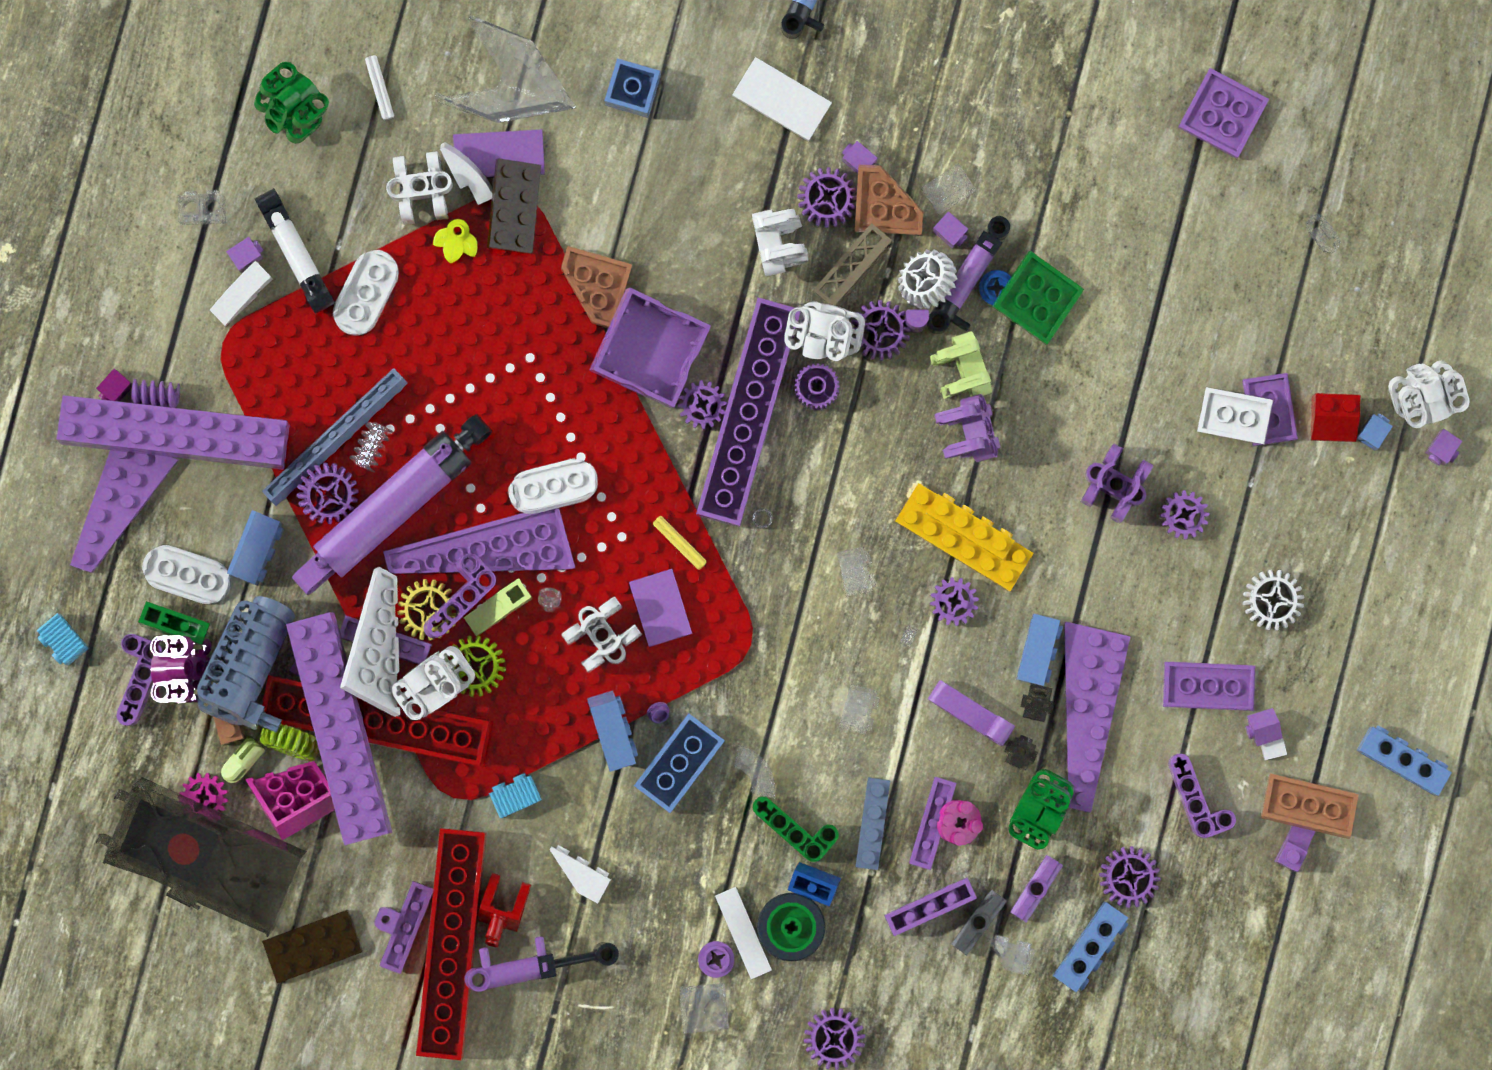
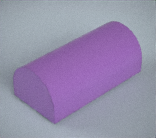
M907 309L905 313V326L909 327L913 333L923 331L929 319V311Z

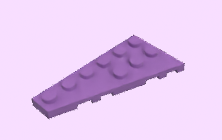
M110 450L70 565L93 573L179 460L167 456Z

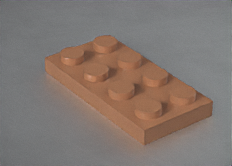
M1270 773L1261 818L1350 839L1359 794Z

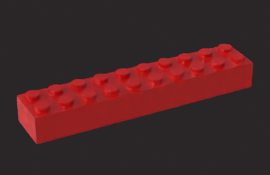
M268 675L262 703L264 713L282 720V725L314 731L301 681ZM357 697L369 743L477 766L484 765L492 721L442 710H435L424 718L412 720L405 714L398 702L397 707H400V715L394 717ZM412 704V710L417 714H421L420 706Z
M440 828L416 1056L463 1060L470 989L466 986L465 975L473 968L486 832Z

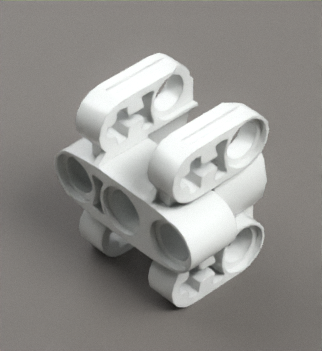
M438 151L426 153L428 172L410 175L407 173L405 157H393L396 178L388 181L386 190L393 200L400 201L399 210L403 225L415 223L411 201L432 198L436 219H448L444 194L451 191L453 183L450 176L442 172ZM440 178L448 180L445 188H443ZM422 181L426 184L425 189L420 192L415 191V183ZM400 184V194H393V186Z
M771 209L752 214L765 276L786 272L785 268L808 262V251L804 244H782L781 235L793 233L796 229L802 227L800 217L796 215L795 209L773 212Z
M812 301L790 311L785 332V343L790 349L803 348L802 355L812 359L828 357L833 361H839L847 355L855 354L860 350L865 320L859 313L851 312L838 306ZM797 311H801L799 322L795 319ZM851 317L858 320L859 326L857 329H852V325L849 322ZM797 333V338L800 341L795 344V339H792V336ZM850 343L854 345V347L851 349H849Z
M1437 361L1431 367L1426 364L1413 365L1406 370L1408 375L1406 378L1398 376L1389 382V392L1396 413L1405 418L1406 422L1413 428H1421L1425 424L1441 421L1454 413L1463 412L1469 407V396L1462 375L1453 370L1445 361ZM1441 367L1446 370L1443 372V375L1438 374ZM1399 383L1405 385L1401 388L1400 392L1395 390L1398 388ZM1457 396H1463V403L1458 407L1453 406V401ZM1421 415V419L1418 422H1411V418Z
M616 597L598 608L601 612H598L591 606L582 608L579 612V620L582 625L580 626L576 623L561 634L567 644L570 645L587 633L598 648L597 652L581 662L588 673L605 662L603 657L612 664L621 663L626 656L622 643L627 646L642 635L634 624L630 629L617 637L608 625L606 619L622 608ZM586 611L594 612V614L589 615L585 620H583V614ZM605 629L608 631V638L605 641H598L596 639L598 630ZM619 648L622 652L621 657L617 660L611 659L609 654Z
M449 646L441 653L438 651L407 673L403 679L396 682L392 687V694L405 714L412 720H418L437 710L455 698L458 693L469 687L475 679V673L461 651L454 646ZM452 655L454 659L449 661L447 657ZM459 664L460 666L455 670L453 667ZM459 671L467 674V682L459 678ZM405 687L407 691L402 693L400 689ZM413 703L420 706L421 714H417L412 710Z

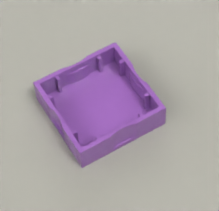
M627 288L589 371L666 407L674 408L687 381L690 366L699 354L711 325L683 312L669 309L658 300L632 288Z

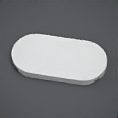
M373 250L362 254L356 260L333 308L334 320L343 332L350 335H363L369 332L377 323L399 275L398 266L388 253L381 250Z
M569 459L519 473L509 486V497L512 505L518 511L526 514L540 513L589 499L597 489L598 477L591 464L581 459Z
M162 545L152 549L143 561L142 570L151 586L202 604L220 602L226 597L231 587V577L227 574L228 570L223 564L173 546Z

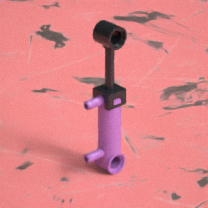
M540 936L535 938L537 955L534 957L491 965L488 948H481L479 952L482 967L470 969L465 975V983L469 989L482 992L491 988L556 977V968L595 961L596 963L610 966L618 960L619 951L611 943L600 942L594 947L593 952L554 959L552 953H546L544 938ZM604 948H609L611 955L608 959L603 960L601 951ZM480 973L483 981L480 985L475 986L472 978L475 974Z

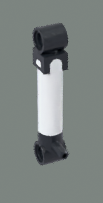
M275 188L254 198L314 313L317 314L334 305L335 302L328 288L322 280Z

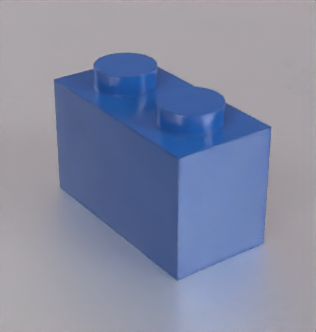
M799 862L787 890L830 907L841 878Z

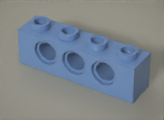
M1378 725L1376 728L1369 727L1356 751L1428 793L1439 796L1452 773L1447 770L1448 765L1437 759L1435 762L1427 758L1428 754L1418 748L1415 751L1407 747L1409 744L1407 741L1399 737L1393 739L1388 736L1389 731ZM1383 742L1389 743L1391 747L1387 755L1380 751V745ZM1403 753L1408 754L1410 757V763L1407 766L1400 763V756ZM1424 764L1430 769V774L1427 777L1421 776L1419 772L1420 767Z
M1103 902L1052 976L1074 992H1077L1078 989L1082 991L1089 982L1087 977L1090 972H1096L1103 962L1100 960L1104 952L1109 953L1116 942L1113 939L1117 933L1121 935L1127 928L1128 923L1126 920L1128 917L1107 902ZM1103 923H1108L1111 927V932L1107 936H1102L1099 932V927ZM1089 942H1095L1098 945V951L1093 955L1088 954L1086 951V946ZM1078 960H1082L1085 964V970L1082 973H1076L1073 969L1074 963Z

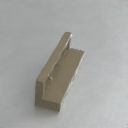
M871 223L815 287L813 292L827 304L839 307L893 246L892 240ZM872 231L882 238L876 245L867 246L866 238ZM855 250H865V258L862 262H852V254ZM840 267H850V275L847 279H837V271ZM835 283L836 291L830 298L820 291L826 284Z

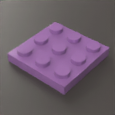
M1209 68L1178 128L1237 159L1269 99Z

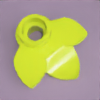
M454 219L448 224L447 228L440 229L435 234L433 241L434 246L444 247V256L449 263L457 261L463 253L475 257L478 249L476 238L469 233V226L462 219ZM460 227L462 233L459 235L455 234L454 228Z

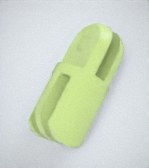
M248 736L224 764L221 771L223 779L229 783H236L241 780L264 753V748L252 737Z

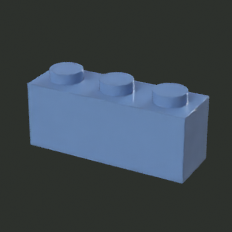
M1038 614L1032 615L1016 680L1041 687L1044 686L1045 682L1049 683L1052 670L1048 669L1050 660H1055L1057 648L1054 647L1055 639H1060L1063 626H1059L1060 620Z

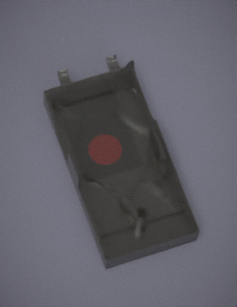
M143 777L132 785L131 792L122 789L116 791L114 799L122 800L126 804L113 836L100 833L96 840V843L107 846L103 864H108L157 881L171 888L166 896L197 910L201 907L196 905L199 903L267 934L266 937H269L276 926L307 851Z

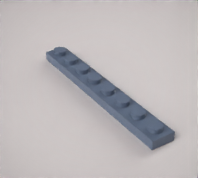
M393 368L262 492L275 506L285 500L298 484L303 483L301 477L305 476L307 478L309 476L307 473L308 469L313 472L315 471V465L320 467L346 440L350 439L361 426L366 424L376 412L399 393L407 384V381Z

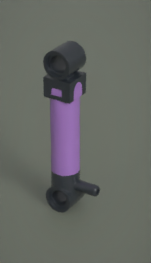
M996 216L990 220L987 232H982L956 273L958 280L953 282L956 288L950 289L952 296L946 295L944 297L945 302L940 300L938 307L935 306L929 314L927 327L931 333L942 334L951 323L964 331H968L970 328V323L956 314L1001 247L1002 240L1008 236L1010 223L1005 217ZM1000 223L1004 226L1005 231L997 234L993 231V225ZM934 317H941L944 320V325L942 327H935L932 319Z

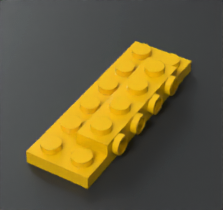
M918 483L895 522L1010 592L1034 553L1016 543L1012 539L1013 534L1003 528L998 531L992 527L994 523L983 516L979 519L973 515L975 511L966 505L959 507L954 504L955 499L946 493H943L941 496Z

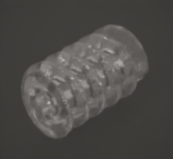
M373 422L365 424L370 431H362L361 433L366 439H358L357 441L362 446V448H354L358 456H350V459L356 465L371 472H374L370 467L371 465L378 466L374 457H382L378 449L386 448L381 442L390 440L385 433H393L392 430Z

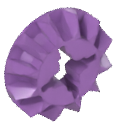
M713 941L707 943L699 952V967L707 976L713 978L723 977L731 971L734 965L733 951L723 942ZM710 951H713L717 956L725 954L720 960L721 969L716 963L707 964L712 959Z

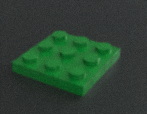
M1028 251L992 307L1043 344L1048 345L1084 291V288L1032 251Z

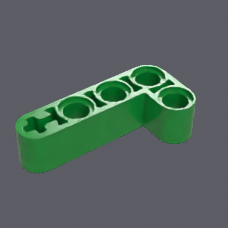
M758 797L753 802L752 808L754 813L810 862H817L822 859L838 840L839 833L833 825H824L812 837L767 797ZM760 801L763 803L764 801H767V808L770 811H772L773 808L777 810V812H775L770 817L769 821L765 819V817L768 816V814L765 811H762L761 813L757 811V802ZM782 815L785 817L786 825L783 828H776L773 825L775 816ZM826 828H831L835 832V837L832 841H825L822 837V832ZM794 830H799L803 834V840L800 843H793L790 840V834ZM811 845H816L820 849V855L817 858H810L807 854V849Z

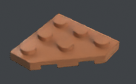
M859 164L855 232H864L872 223L883 233L922 235L923 210L882 166Z
M567 246L561 270L592 324L609 328L624 295L632 264Z

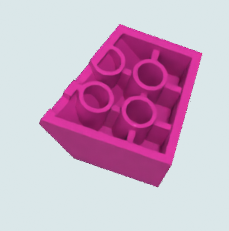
M315 761L289 767L287 771L277 774L273 772L267 773L262 778L254 779L252 777L245 779L261 809L282 841L335 810L327 779Z

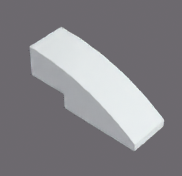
M446 142L442 143L440 150L459 188L469 186L478 205L492 199L493 188L481 170L459 150Z
M255 261L224 292L210 311L226 327L258 296L257 294L273 278Z

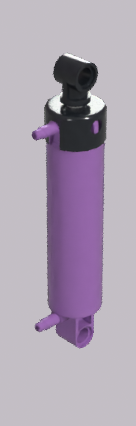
M478 414L471 416L462 425V431L459 434L455 433L453 435L456 438L454 441L445 431H441L416 456L313 546L318 553L292 576V579L306 595L313 593L334 573H337L342 578L451 480L453 481L471 465V460L463 450L465 449L469 452L473 444L476 446L481 444L492 433V429Z

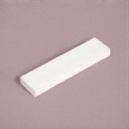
M734 887L715 895L750 978L753 979L771 971L772 969L737 888Z

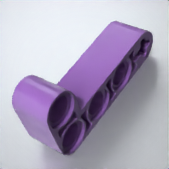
M465 554L458 559L457 570L468 582L425 622L424 632L428 637L438 638L445 634L494 587L496 583L494 573L475 554ZM465 559L472 560L474 565L472 570H467L464 567L463 562ZM481 575H485L489 579L487 587L479 583ZM465 590L472 593L473 599L471 602H466L463 599V592ZM448 606H453L456 609L457 614L455 618L448 616L446 611ZM441 619L445 622L438 627L439 631L433 632L431 630L433 628L432 624L439 622Z
M135 634L126 635L121 642L122 649L126 653L139 658L116 715L119 723L126 726H133L138 723L154 685L151 675L147 680H143L140 676L143 668H151L152 659L149 656V650L152 641ZM135 638L138 641V647L131 651L128 648V642ZM159 644V651L163 653L165 649L161 644ZM139 688L142 691V697L140 700L135 701L132 698V692ZM129 702L131 704L138 705V708L128 706L127 704ZM131 709L130 714L133 715V718L128 719L126 722L124 713L129 712Z
M941 680L938 681L928 697L929 701L1000 746L1005 744L1015 728L1007 720L996 716Z
M1185 754L1171 756L1168 762L1169 770L1193 833L1197 837L1207 838L1233 828L1236 823V817L1230 810H1219L1210 814L1189 757ZM1176 758L1184 760L1185 764L1182 765L1183 772L1189 771L1190 775L1178 778L1177 774H1182L1179 767L1175 768L1174 766L1177 762ZM1185 779H1190L1193 782V788L1189 792L1182 788V782ZM1193 800H1197L1201 804V809L1197 813H1193L1190 810V803ZM1223 813L1230 817V823L1225 827L1219 823V817ZM1202 821L1209 825V831L1206 834H1201L1198 831V824Z

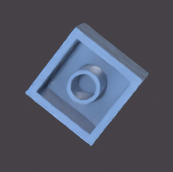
M617 58L604 100L605 106L648 118L661 77L660 71Z

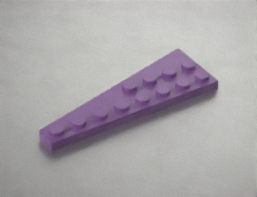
M559 508L535 514L521 513L384 551L388 571L391 574L459 572L457 570L458 559L469 553L478 556L491 571L564 570L575 568ZM465 559L463 562L467 570L473 569L472 560Z
M1065 622L1068 781L1073 784L1075 790L1068 808L1091 813L1131 636Z

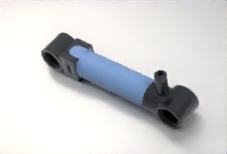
M792 0L781 22V31L785 37L789 39L799 37L805 25L820 32L825 26L823 23L809 17L817 0ZM794 21L799 27L791 31L787 29L786 24Z

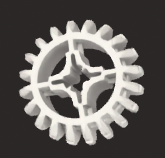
M926 249L924 254L917 252V257L910 256L911 261L904 263L906 268L899 270L902 276L898 278L900 283L898 288L902 292V297L908 300L907 302L910 305L920 309L923 307L930 309L931 305L938 307L940 300L945 302L944 297L946 295L952 296L950 289L956 288L953 282L958 280L955 275L957 270L953 266V261L937 250L931 252Z
M1268 570V577L1263 572H1260V581L1258 578L1253 577L1251 580L1255 585H1246L1247 589L1251 590V593H1243L1244 597H1249V600L1243 601V605H1250L1251 607L1245 610V613L1253 612L1254 615L1250 618V621L1252 622L1258 618L1257 626L1261 627L1265 622L1266 630H1270L1271 624H1273L1275 631L1279 630V623H1281L1283 628H1287L1286 620L1293 624L1295 619L1292 617V614L1297 617L1301 615L1295 609L1304 607V604L1297 603V600L1304 599V595L1296 594V592L1302 590L1301 586L1296 588L1292 586L1297 582L1296 579L1290 582L1287 581L1290 577L1289 573H1286L1281 578V570H1277L1275 576H1273L1272 570ZM1273 582V586L1268 594L1257 593L1264 583ZM1280 584L1288 590L1291 600L1281 595ZM1274 594L1277 596L1278 601L1281 602L1275 603L1272 607L1270 605L1271 602H1268V599L1265 598L1272 597ZM1256 600L1266 605L1267 616H1264L1259 611ZM1279 606L1290 607L1283 617L1273 619L1274 613H1276Z

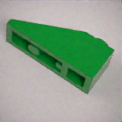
M147 601L138 621L142 627L169 636H188L192 639L193 643L203 645L210 623Z

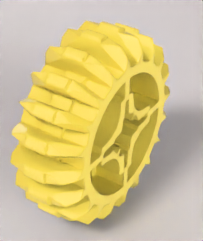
M424 579L423 587H420V584L415 582L416 590L408 586L407 590L411 594L407 596L402 593L401 597L406 599V602H398L399 606L404 607V610L397 612L398 615H405V618H402L400 623H409L405 626L404 630L409 631L413 628L414 630L411 633L413 637L420 632L421 640L425 638L424 624L435 612L430 613V616L426 618V613L417 607L423 608L426 604L430 603L431 608L437 611L439 608L435 606V593L440 594L446 603L450 599L448 595L452 592L450 588L443 592L444 583H441L436 588V580H432L431 586H428V581ZM428 592V596L423 603H412L417 595ZM448 606L446 610L448 616L455 618L456 613H452V610L456 609L453 606ZM410 610L420 612L422 616L421 627H418L413 622ZM443 620L438 626L433 627L431 630L433 632L439 631L438 627L445 621Z

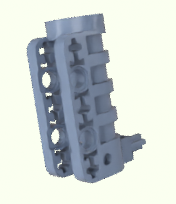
M262 596L255 597L253 602L241 601L236 605L197 687L198 707L202 712L234 725H244L254 730L259 725L277 733L282 720L264 713V706L255 702L288 634L286 624L292 623L296 617L290 608L278 601ZM245 608H249L248 612H241V611H240V610H245Z

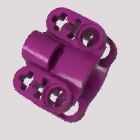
M158 636L152 640L151 651L153 658L150 671L154 685L151 689V695L156 702H198V695L194 694V690H197L198 684L211 659L207 657L212 647L208 638L205 637L202 649H193L194 645L199 644L193 643L192 639L188 636ZM162 640L166 643V650L163 653L158 648ZM177 644H184V648H176ZM162 686L167 690L164 698H161L159 695V689ZM184 689L185 693L177 694V690Z

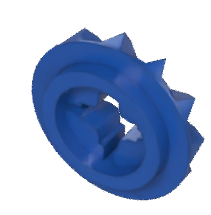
M993 270L985 274L979 284L982 299L989 305H993L998 297H996L995 291L987 288L993 287L996 279L999 286L1005 287L1011 276L1001 270Z

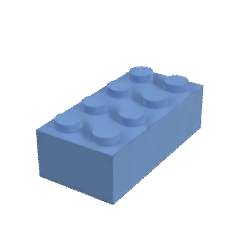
M688 713L634 786L671 813L725 740Z

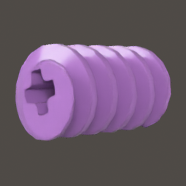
M134 379L132 384V401L135 404L142 403L144 405L151 404L168 407L169 405L171 408H177L180 399V384L178 383L177 388L174 389L172 382L165 388L163 381L156 387L154 380L151 381L150 386H147L146 381L142 380L141 385L138 386L137 379Z

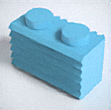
M59 613L37 630L40 634L37 638L45 647L50 646L54 651L52 656L60 665L64 663L69 666L89 649Z
M524 773L513 778L514 783L506 786L505 782L492 787L494 792L489 793L500 819L542 801L532 775L527 777Z

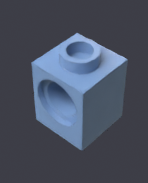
M1373 414L1357 436V440L1375 451L1380 447L1393 426L1389 424L1390 420L1385 416Z

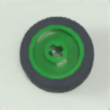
M784 893L772 898L763 907L759 914L757 931L762 946L772 956L783 961H799L811 956L820 947L825 935V920L822 911L813 900L796 893ZM790 922L796 926L793 931L787 929V924H790Z

